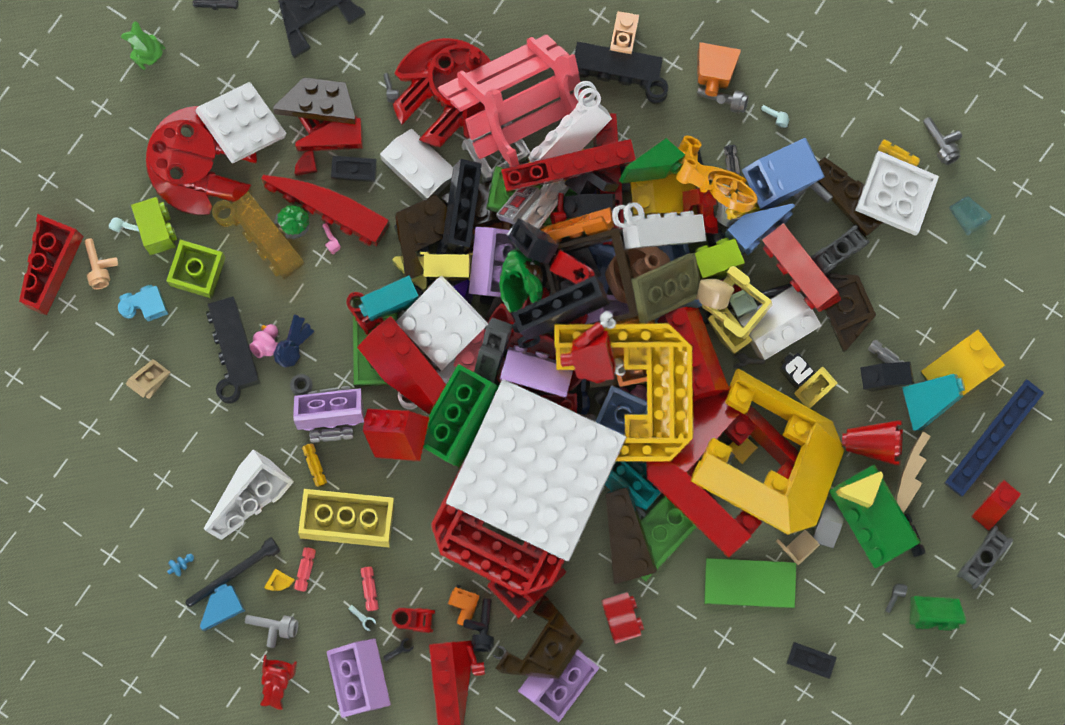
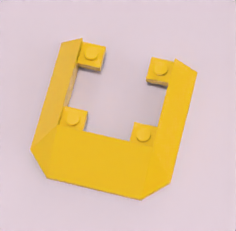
M594 324L554 325L556 370H575L574 366H561L560 354L571 353L573 340ZM616 324L612 329L604 328L609 333L612 347H624V369H647V414H625L626 440L616 461H671L693 438L692 346L670 324Z
M737 368L729 385L730 391L725 404L745 414L753 401L788 421L782 436L801 446L791 475L787 479L771 470L767 473L763 484L727 464L733 448L712 438L707 445L702 460L696 466L691 482L787 535L817 525L844 453V448L834 423Z

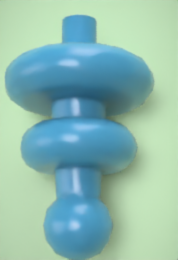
M187 554L184 559L178 557L177 563L170 560L168 564L171 569L167 573L170 575L174 572L176 576H181L180 568L186 570L187 563L192 562L194 556Z

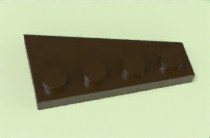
M826 157L818 162L825 177L817 182L833 196L832 201L854 225L858 226V230L866 238L884 222L855 210L864 184L849 177L846 171Z
M629 486L607 492L606 503L614 584L656 573L658 570Z

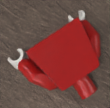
M610 312L601 314V323L597 322L573 340L571 353L560 354L561 366H574L576 376L579 379H586L599 384L606 380L614 379L615 373L619 376L625 374L626 370L623 368L624 361L621 358L614 359L609 333L604 329H612L616 325V321L613 319L608 321L613 316Z

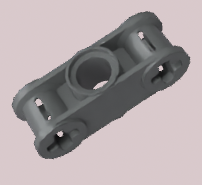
M854 225L837 240L822 248L811 257L824 275L830 273L840 263L853 254L858 253L870 243L857 230V225Z
M994 526L984 538L983 543L956 576L958 578L962 577L975 590L985 579L987 573L999 557L1011 545L1013 539L1011 537L1007 538L998 531L997 526ZM981 552L989 555V563L982 562L980 558Z

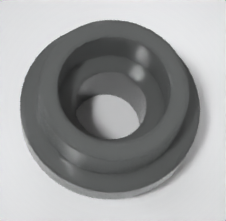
M305 374L294 376L290 382L291 391L297 396L307 395L313 387L311 379ZM304 382L306 384L305 388L298 389V383Z

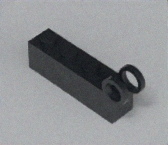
M577 41L575 58L579 77L587 78L588 76H594L598 80L605 82L616 80L622 85L630 86L631 83L640 85L641 88L646 89V98L653 104L662 103L666 99L668 84L663 78L659 77L663 57L637 52L627 54L611 51L610 47ZM654 86H659L664 92L660 95H655L650 89Z
M460 159L453 166L443 239L438 245L436 254H446L447 249L455 251L454 255H463L470 248L482 163Z
M592 276L513 312L515 323L512 328L515 333L523 335L518 340L519 347L530 348L540 342V335L555 329L554 325H565L610 303L603 284L596 276ZM529 339H534V340H532V341H530V342L524 343L525 341H527V340H529Z
M234 296L209 303V310L206 311L209 324L213 323L215 331L212 332L216 345L220 344L222 351L218 353L221 365H226L228 373L224 374L225 379L218 382L216 394L227 404L235 403L240 398L241 389L260 384ZM232 385L235 387L232 396H222V390L225 386Z

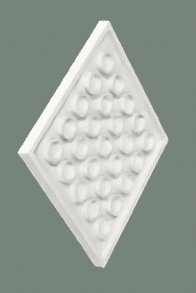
M502 379L446 503L569 561L626 440V436Z

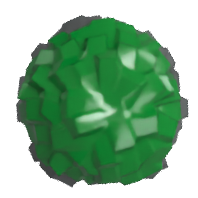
M286 206L275 215L274 225L277 228H282L286 234L285 238L295 240L308 232L310 226L309 214L299 206Z

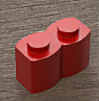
M628 592L601 601L614 644L642 636L641 631L644 630L641 618H636L634 609H637L634 596H629Z

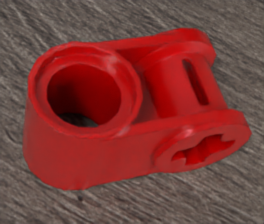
M559 250L549 268L551 272L575 284L595 276L594 271L590 267ZM580 272L585 274L584 279L579 276Z
M353 292L347 297V307L358 325L368 335L371 329L384 320L379 318L370 321L368 316H363L360 308H353L351 301L354 298L364 296L360 292Z
M398 608L392 614V623L398 629L433 633L431 627L435 610ZM400 612L406 613L408 616V621L404 625H400L395 621V616ZM423 616H426L425 626H423Z

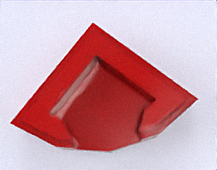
M313 149L305 152L299 158L295 165V176L317 172Z

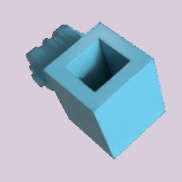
M147 285L142 287L140 292L135 293L133 296L132 293H126L119 297L118 311L125 318H133L136 315V309L142 310L144 318L148 322L169 314L160 289L157 286Z

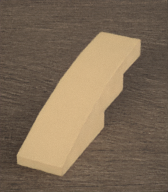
M925 432L919 434L908 454L899 478L895 500L903 513L922 485L915 477L926 461L925 458L919 455L931 437Z

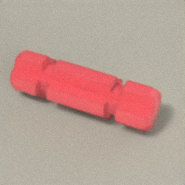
M305 547L303 549V559L300 561L297 574L298 580H296L294 586L298 591L305 592L307 590V580L310 578L313 566L312 559H314L316 553L313 548Z
M361 568V577L364 579L362 581L364 598L367 600L365 602L366 610H378V601L375 599L377 597L375 580L372 578L374 576L373 568Z

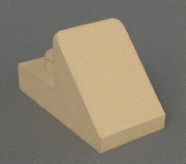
M152 359L132 375L126 385L143 398L150 399L169 376L170 371Z

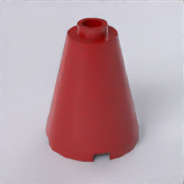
M896 420L847 429V433L842 434V447H846V451L893 465H900L901 460H897V456L902 455L903 430L898 429V425H903V422Z

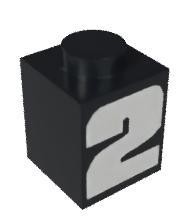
M790 353L781 361L783 366L779 369L796 390L816 373L799 353L794 356Z

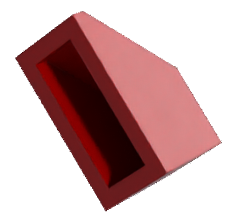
M1003 480L997 484L971 517L989 531L1021 496V493Z

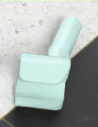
M765 105L762 106L761 110L777 118L775 123L777 126L787 127L789 122L787 113L774 111Z
M117 217L113 218L109 224V228L118 233L122 227L139 232L137 225L128 224Z
M351 605L349 610L359 618L365 630L371 631L365 626V622L372 620L376 624V621L372 617H366Z

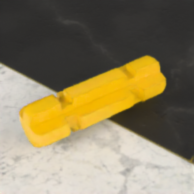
M886 139L881 142L878 148L880 152L888 153L890 156L917 167L920 162L918 157L915 155L910 156L909 152L896 145L892 146L891 142Z
M312 443L304 445L302 450L304 455L307 456L306 461L311 475L314 476V483L317 487L323 486L327 483L325 475L322 474L323 469L318 455L315 454V447Z

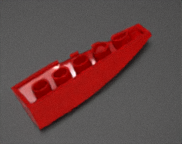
M390 316L373 329L357 348L385 383L430 415L446 383Z

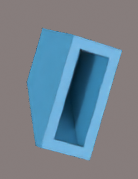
M221 585L214 589V594L210 595L200 624L203 631L245 611L232 585Z

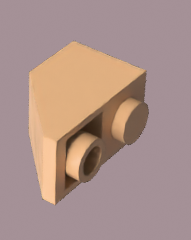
M617 12L610 46L611 51L632 54L639 15Z

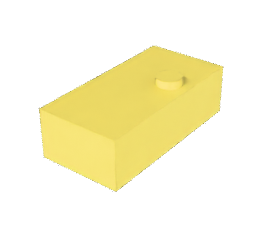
M304 489L298 531L300 539L390 548L395 506L394 498Z

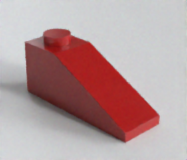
M355 116L356 124L332 122L296 141L295 147L297 152L310 151L312 149L313 151L363 149L361 118Z

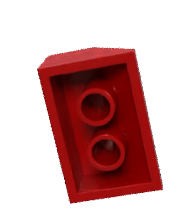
M367 409L364 417L363 433L375 458L420 461L430 417L411 411Z

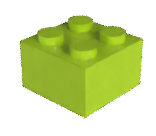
M154 197L131 205L143 245L150 255L176 247L174 243L177 240L176 232L171 223L167 221L171 217L164 202L160 203L158 198Z
M724 238L717 241V245L708 248V245H705L695 250L700 280H720L727 277V271L732 266L742 271L745 262L735 238L732 240Z
M180 239L166 281L171 287L212 299L226 257L221 251Z

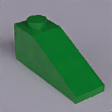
M665 138L626 166L619 181L621 183L664 179L672 173L675 175L683 165L681 162L685 154Z

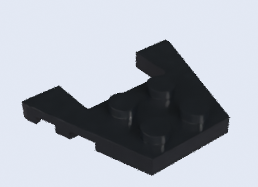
M278 0L291 54L294 59L311 49L300 29L336 7H338L349 25L366 15L365 11L351 0Z

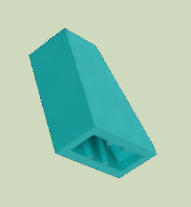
M407 276L360 297L362 304L359 307L364 317L368 316L370 321H374L408 309L419 296L410 276Z
M951 374L902 387L913 431H922L964 397L962 391H965V385L962 377L959 378L957 374Z

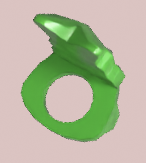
M136 21L132 24L130 32L121 35L122 39L131 43L133 51L130 54V58L143 70L146 69L144 64L152 65L156 63L162 56V48L165 50L161 42L154 35H148L146 32H143Z

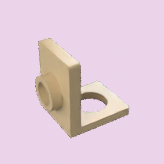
M806 530L787 547L779 539L776 540L778 545L797 565L803 562L820 546Z

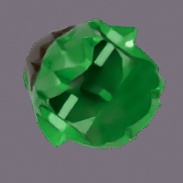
M517 248L508 253L502 266L499 283L501 299L507 310L515 312L522 308L528 297H530L532 303L541 300L543 295L541 262L527 258Z

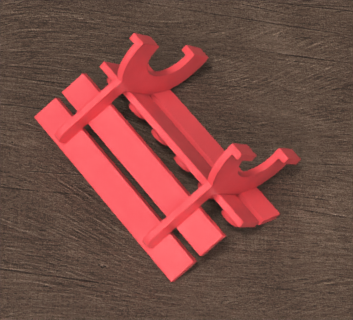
M545 35L536 40L530 37L527 39L526 45L468 73L460 71L457 73L458 78L438 87L439 92L447 100H450L460 112L479 102L484 104L485 110L465 119L471 140L491 131V134L472 143L478 158L482 159L499 150L503 158L509 163V166L513 167L519 165L516 150L510 144L569 115L578 103L574 93L570 94V91L574 90L576 85L580 83L575 55H569L563 48L557 46L554 40ZM548 68L554 70V76L503 101L501 91ZM560 97L559 100H557V101H555V102H553V103H551V104H549V105H547V106H545V107H543V108H541V109H539V110H537V111H535V112H533V113H531V114H529V115H527V116H525V117H523V118H521V119H519V120H517V121H515V122H513V123H511V124H509V125H507V126H505V127H503V128L500 127V126H502V125H504V124H506V123H508V122H510V121H512V120H514V119H516V118H518V117H520V116H522V115H524V114H526V113H528V112H530V111H532V110H534V109H536V108H538V107H540V106H542V105H544V104H546V103H548V102H550V101H552V100H554V99Z

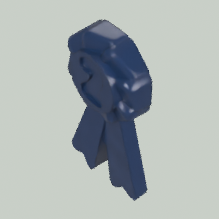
M296 314L293 316L287 340L280 341L273 353L275 362L282 367H290L296 364L300 358L299 345L314 333V330L310 329V324L305 323L303 325L305 318L299 317Z
M583 379L577 385V414L587 415L589 412L590 398L587 391H585L586 379Z

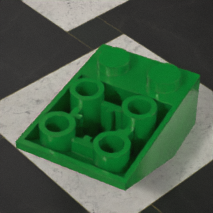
M923 596L910 597L909 624L915 625V629L929 630V628L938 626L940 631H952L959 629L960 625L966 624V618L959 599Z

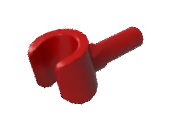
M558 193L557 212L550 214L552 224L566 220V214L563 211L564 193Z
M466 646L471 659L472 673L475 676L485 675L484 662L477 663L472 646Z

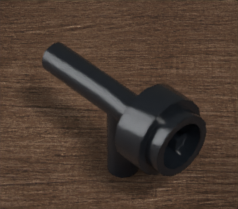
M488 598L483 599L480 622L465 619L463 622L464 628L479 631V634L472 635L471 642L473 650L478 652H490L494 646V637L488 635L492 600Z

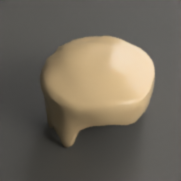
M718 279L700 280L696 300L699 299L701 304L713 309H725L729 304L734 288Z

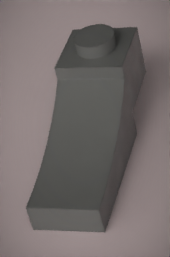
M491 318L486 326L474 373L496 384L513 325Z

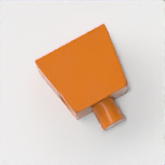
M700 42L697 53V82L706 85V95L715 97L718 95L719 88H728L741 50Z

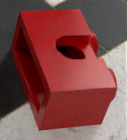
M700 188L684 191L683 212L692 211L693 207L697 206V215L703 214L705 235L717 234L718 224L713 206L717 205V200L712 196L710 190H707L706 193L701 192Z

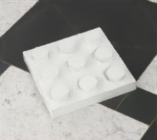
M251 82L198 106L195 111L232 164L283 139L287 134Z
M878 151L855 210L916 236L920 231L939 176Z
M440 276L396 321L400 328L441 370L488 325L443 276Z

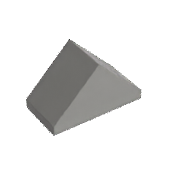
M826 499L813 538L819 544L834 548L844 520V516L836 502Z

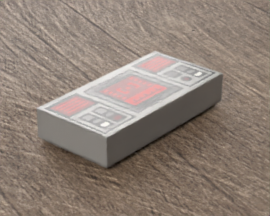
M528 187L516 190L496 214L498 219L515 224L517 219L521 218L541 195L539 188Z

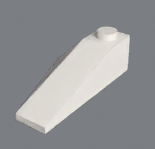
M252 450L238 467L204 530L222 540L242 526L245 519L254 513L257 515L262 512V507L271 501L274 503L279 500L293 484V480L270 459Z

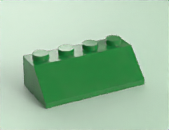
M458 364L428 416L430 418L423 448L460 468L470 451L499 386Z
M872 465L832 488L829 492L874 569L921 542L883 478L873 504L868 508L838 496L836 491L840 488L878 473L879 471L876 466Z

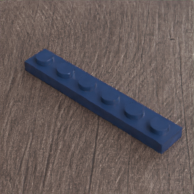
M1026 379L944 484L959 496H964L1044 392Z

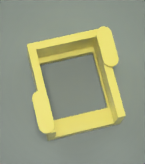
M420 252L421 255H424V277H430V280H437L440 276H443L446 280H470L473 253H468V255H448Z
M732 266L727 271V277L724 279V282L731 286L736 284L761 303L762 306L743 329L717 309L704 306L703 304L702 307L723 322L724 326L732 333L745 340L772 307V301L749 284L750 278Z

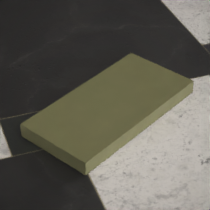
M688 253L632 279L640 323H648L696 300L700 278L695 253Z

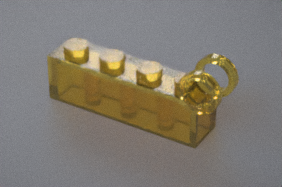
M249 192L233 204L223 200L213 206L212 214L216 222L223 227L233 224L238 226L240 224L244 229L242 235L249 243L252 241L258 247L255 251L262 260L267 258L271 263L269 269L276 277L280 275L284 280L305 264L300 255ZM222 209L231 210L229 217L225 219L219 218L218 214Z

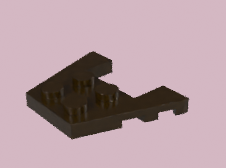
M436 195L395 214L402 253L401 260L404 267V278L410 276L412 280L423 275L424 269L415 252L443 239L447 206ZM473 233L471 236L470 248H468L463 255L473 252L475 237Z
M544 595L533 613L548 621V623L523 660L506 651L496 666L500 673L559 679L582 645V638L555 605Z

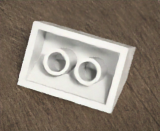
M410 129L395 138L380 153L381 160L425 200L434 195L437 196L451 182L453 167L429 144L419 141L420 136L413 129Z
M793 286L770 299L772 307L749 334V337L752 339L751 345L757 356L761 359L766 360L821 327L813 309L811 310L803 300L802 294L800 292L797 293ZM758 309L737 319L743 328Z

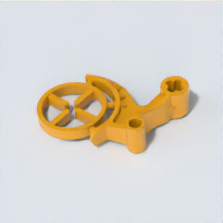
M684 136L678 149L685 154V157L681 162L683 165L676 179L683 184L692 183L698 186L703 193L710 190L712 196L717 201L730 209L740 212L751 211L757 202V196L746 185L747 180L731 171L700 164L698 162V151L701 147L700 141L692 136Z

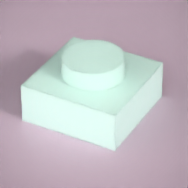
M744 290L733 294L730 298V304L737 318L758 309L754 298Z

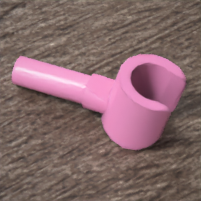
M324 223L322 226L330 240L325 246L332 254H335L340 250L341 246L332 235L328 224Z

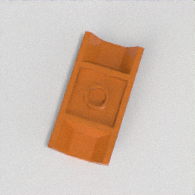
M609 207L540 228V230L547 233L556 243L561 242L562 238L570 236V239L583 235L584 231L587 236L602 233L614 227L612 210Z

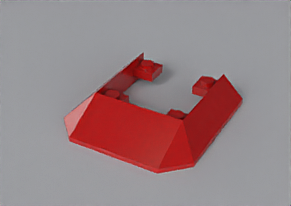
M728 391L694 401L692 440L671 461H646L647 479L729 558L752 537L751 535L762 522L744 510H741L733 518L702 487L691 482L699 462L698 459L705 453L709 441L712 438L717 439L724 432L737 446H740L751 435L781 465L776 473L787 479L791 475L799 452L751 405L748 411L743 414L725 404L729 394Z
M462 464L431 523L440 555L521 596L552 586L565 561L564 559L524 541L523 545H520L484 527L485 521L446 503L463 466Z

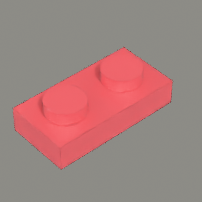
M485 329L457 355L453 364L454 367L460 364L474 372L478 352L483 343Z

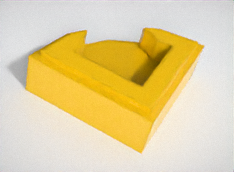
M275 568L264 588L271 591H282L290 587L295 580Z

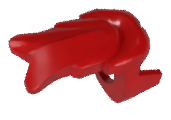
M264 655L262 665V685H264L262 694L264 698L260 703L261 706H271L278 710L283 709L281 699L284 696L289 680L296 674V661L290 664L279 660H268L267 656Z

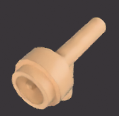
M92 238L84 241L92 269L87 274V280L92 289H103L109 285L110 281L109 272L105 268L118 266V261L116 257L99 261Z

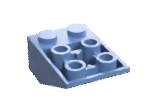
M806 138L762 157L742 169L750 188L757 196V203L760 209L773 208L825 177Z
M792 203L745 214L727 229L724 236L729 238V240L735 238L741 254L746 253L750 255L760 244L759 240L764 239L777 229L775 226L785 224L793 215L791 211L795 205Z

